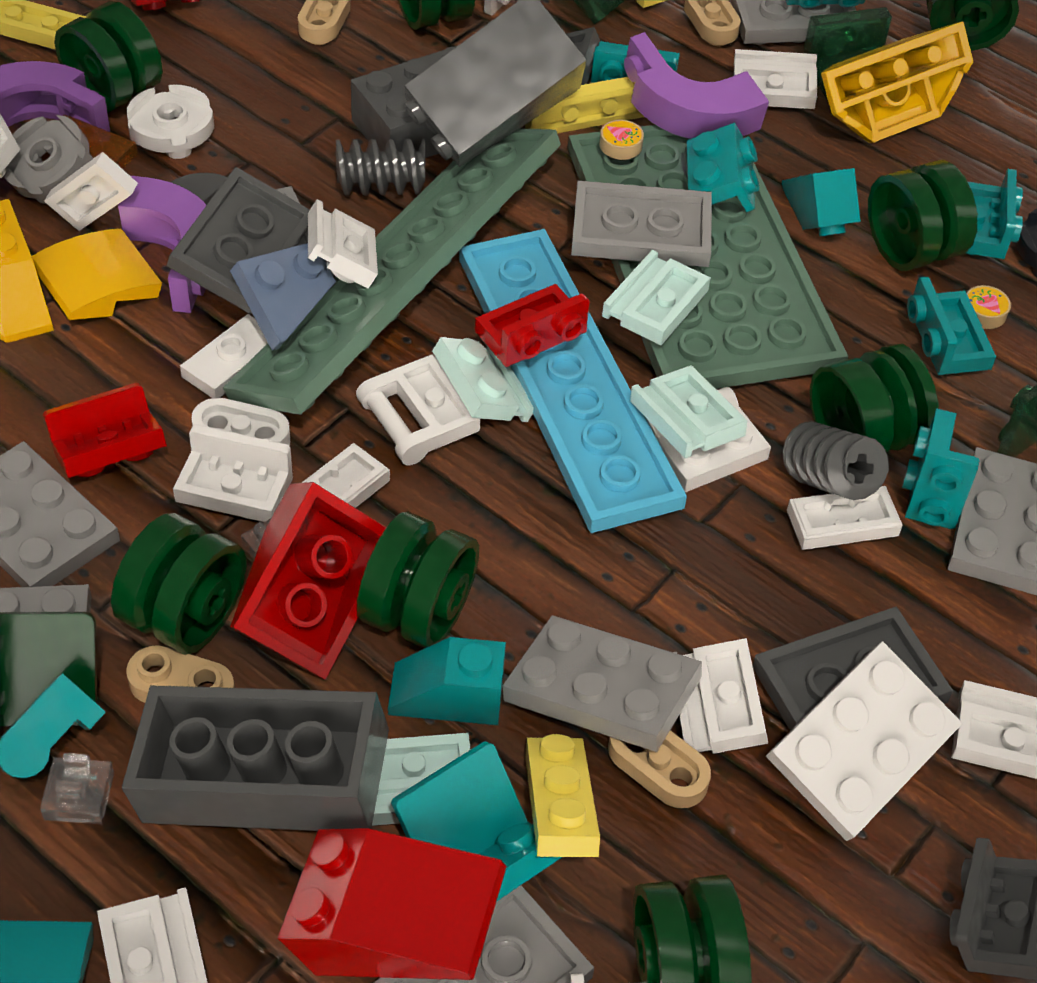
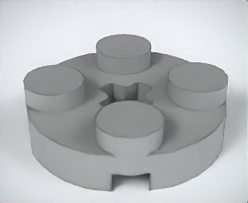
M56 115L60 120L47 121L43 116L34 118L13 133V137L21 150L5 168L6 173L4 177L18 193L25 197L35 198L42 204H47L44 200L51 189L93 159L89 153L87 137L77 124L66 116ZM48 152L51 156L47 160L42 161L40 157Z

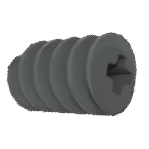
M410 138L405 139L401 151L397 150L393 139H387L383 152H380L375 139H370L366 152H362L357 139H352L348 152H344L341 141L336 139L337 183H340L345 196L351 195L355 183H358L363 196L369 194L372 183H376L380 195L386 194L389 183L394 184L398 195H403L407 182H411L415 194L419 195L425 183L424 138L418 151H415Z
M809 421L793 428L785 440L783 461L789 475L800 483L839 495L840 497L851 500L869 497L882 486L889 471L888 456L884 447L876 439Z

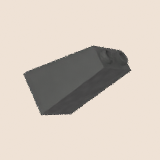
M519 0L405 85L407 102L404 103V107L417 125L420 126L425 123L434 136L431 138V142L438 153L445 160L452 157L455 163L461 167L580 89L587 60L540 0Z

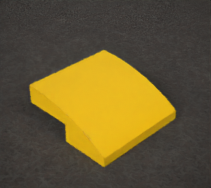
M121 228L79 235L56 243L32 255L38 276L69 320L110 317L113 315L116 301L158 298L162 286L160 279Z

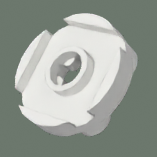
M168 85L169 92L155 94L154 87L139 93L131 100L127 107L128 129L132 143L151 151L166 153L173 159H182L191 154L192 148L201 145L211 136L214 130L213 110L210 108L209 99L201 91L185 85Z

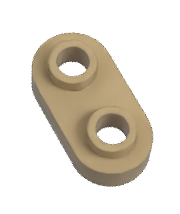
M306 0L298 14V32L300 37L314 45H324L335 39L350 12V0Z
M685 0V13L700 36L709 44L724 46L738 38L741 20L728 0Z
M149 646L139 650L131 657L126 669L132 694L144 703L146 702L150 685L197 687L200 683L209 681L214 683L211 687L235 688L233 676L224 665L191 654L184 655L175 649L165 646ZM154 667H162L156 672L147 671Z
M671 730L657 752L643 748L645 751L640 753L632 752L628 749V746L634 744L609 736L608 752L612 761L663 803L675 808H689L697 805L704 799L711 779L709 763L701 753ZM682 779L688 783V786H677L671 780Z

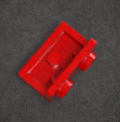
M553 284L476 317L475 332L505 367H509L524 359H531L540 352L565 341H572L587 331L590 300L583 293L569 298L557 284Z
M137 382L58 406L43 413L55 456L68 478L73 476H93L102 472L107 465L122 460H142L152 455L154 450L167 446L163 429L149 412L144 390Z

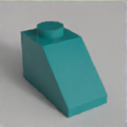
M855 168L813 173L782 180V189L803 230L818 228L819 236L846 233L845 224L861 222Z
M449 637L395 662L388 715L499 725L506 642Z

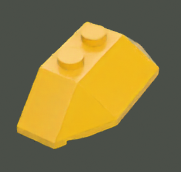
M962 21L907 37L838 62L821 72L832 115L865 141L874 143L941 117L955 94L964 73H967L973 64V58L964 22Z
M9 199L0 201V340L9 343L51 332L54 329L32 256Z

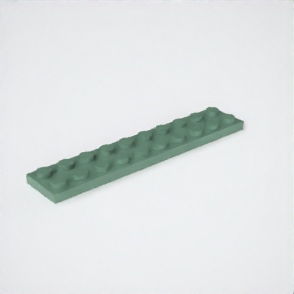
M519 128L461 167L453 161L375 237L378 275L370 287L366 288L356 282L347 283L335 277L336 282L279 349L272 351L267 343L223 387L228 399L299 415L309 409L315 403V399L334 380L343 374L344 369L371 345L372 340L399 316V312L425 289L426 284L451 262L452 257L467 242L472 240L476 236V232L492 216L500 211L503 204L524 186V183L538 168L547 162V159L561 145L557 131L552 129Z

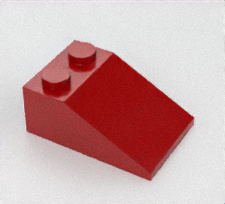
M314 482L290 484L264 531L230 627L318 678L326 680L358 619L357 599L360 583L368 560L387 527Z
M370 828L318 829L277 939L315 976L473 980L507 866L500 859Z

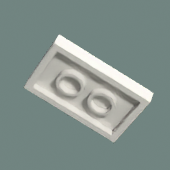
M882 641L766 757L828 823L848 841L854 838L963 723Z

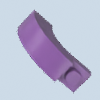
M645 32L630 37L627 56L624 60V68L628 78L635 82L631 103L653 124L672 134L689 139L695 138L703 132L713 131L734 122L742 136L761 129L769 101L747 71L716 82L694 81L675 72L666 63Z
M41 61L15 62L0 65V114L8 127L24 120L42 116L44 118L60 120L56 116L60 115L70 118L82 132L98 140L110 132L105 97L87 88L83 71L67 65Z
M131 176L138 184L132 195L118 204L122 230L130 240L156 243L174 250L206 207V204L189 190L171 182L148 177ZM173 269L170 270L168 283L172 309L175 312L191 313L197 295L203 296L206 288Z

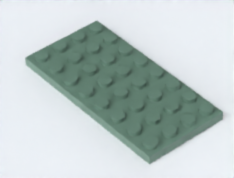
M657 125L641 126L644 132L642 151L631 159L618 160L604 154L599 145L601 131L569 135L567 149L580 181L688 190L687 140L689 138L672 134ZM754 163L753 169L759 181V191L754 192L755 209L746 212L737 196L713 204L709 267L688 266L711 277L708 292L662 345L641 336L657 377L692 365L715 389L810 375L814 374L821 366L848 358V354ZM611 259L620 284L641 263L638 261Z

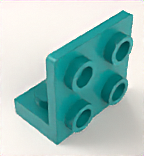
M486 741L480 743L400 793L391 801V805L407 838L502 860L507 867L497 901L562 858L537 857L534 825L527 821L498 752L492 743Z

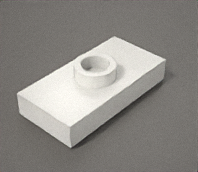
M247 314L181 364V377L211 398L223 396L225 394L223 387L268 343L256 319Z
M353 443L302 483L314 482L356 508L390 481V469Z
M881 486L877 492L865 499L851 500L831 493L790 499L787 507L789 518L802 550L899 536L903 526L886 486Z

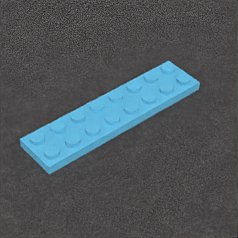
M545 229L466 245L459 250V261L484 313L493 311L553 284H557L569 298L579 295ZM589 312L587 331L572 341H565L540 352L531 359H524L510 366L533 406V415L590 533L685 509L687 495L645 416L630 402L631 390Z

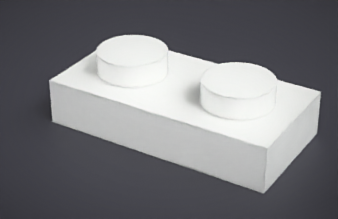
M102 152L51 189L44 202L80 231L131 196L138 182Z

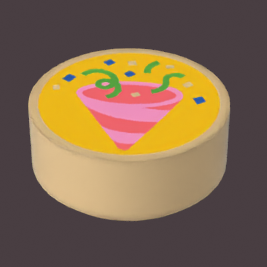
M610 121L601 129L600 149L604 154L614 159L626 160L634 158L642 151L644 132L639 125L632 121Z
M986 285L975 286L968 290L967 295L983 329H995L1005 323L1011 308V302L1003 291Z

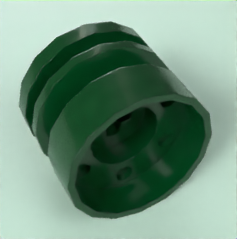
M890 344L881 347L879 350L865 352L860 358H846L821 366L813 374L810 384V407L814 422L876 439L886 452L889 450L899 451L905 449L908 445H915L920 426L930 428L936 408L939 409L935 385L926 365L914 350L904 344Z

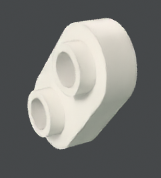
M211 398L198 404L192 412V426L197 424L211 428H222L229 432L260 439H272L278 443L290 445L289 422L282 413L276 410L226 398Z

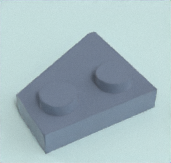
M308 243L238 261L230 270L272 351L280 348L336 282L323 258L317 256L315 261L308 259Z

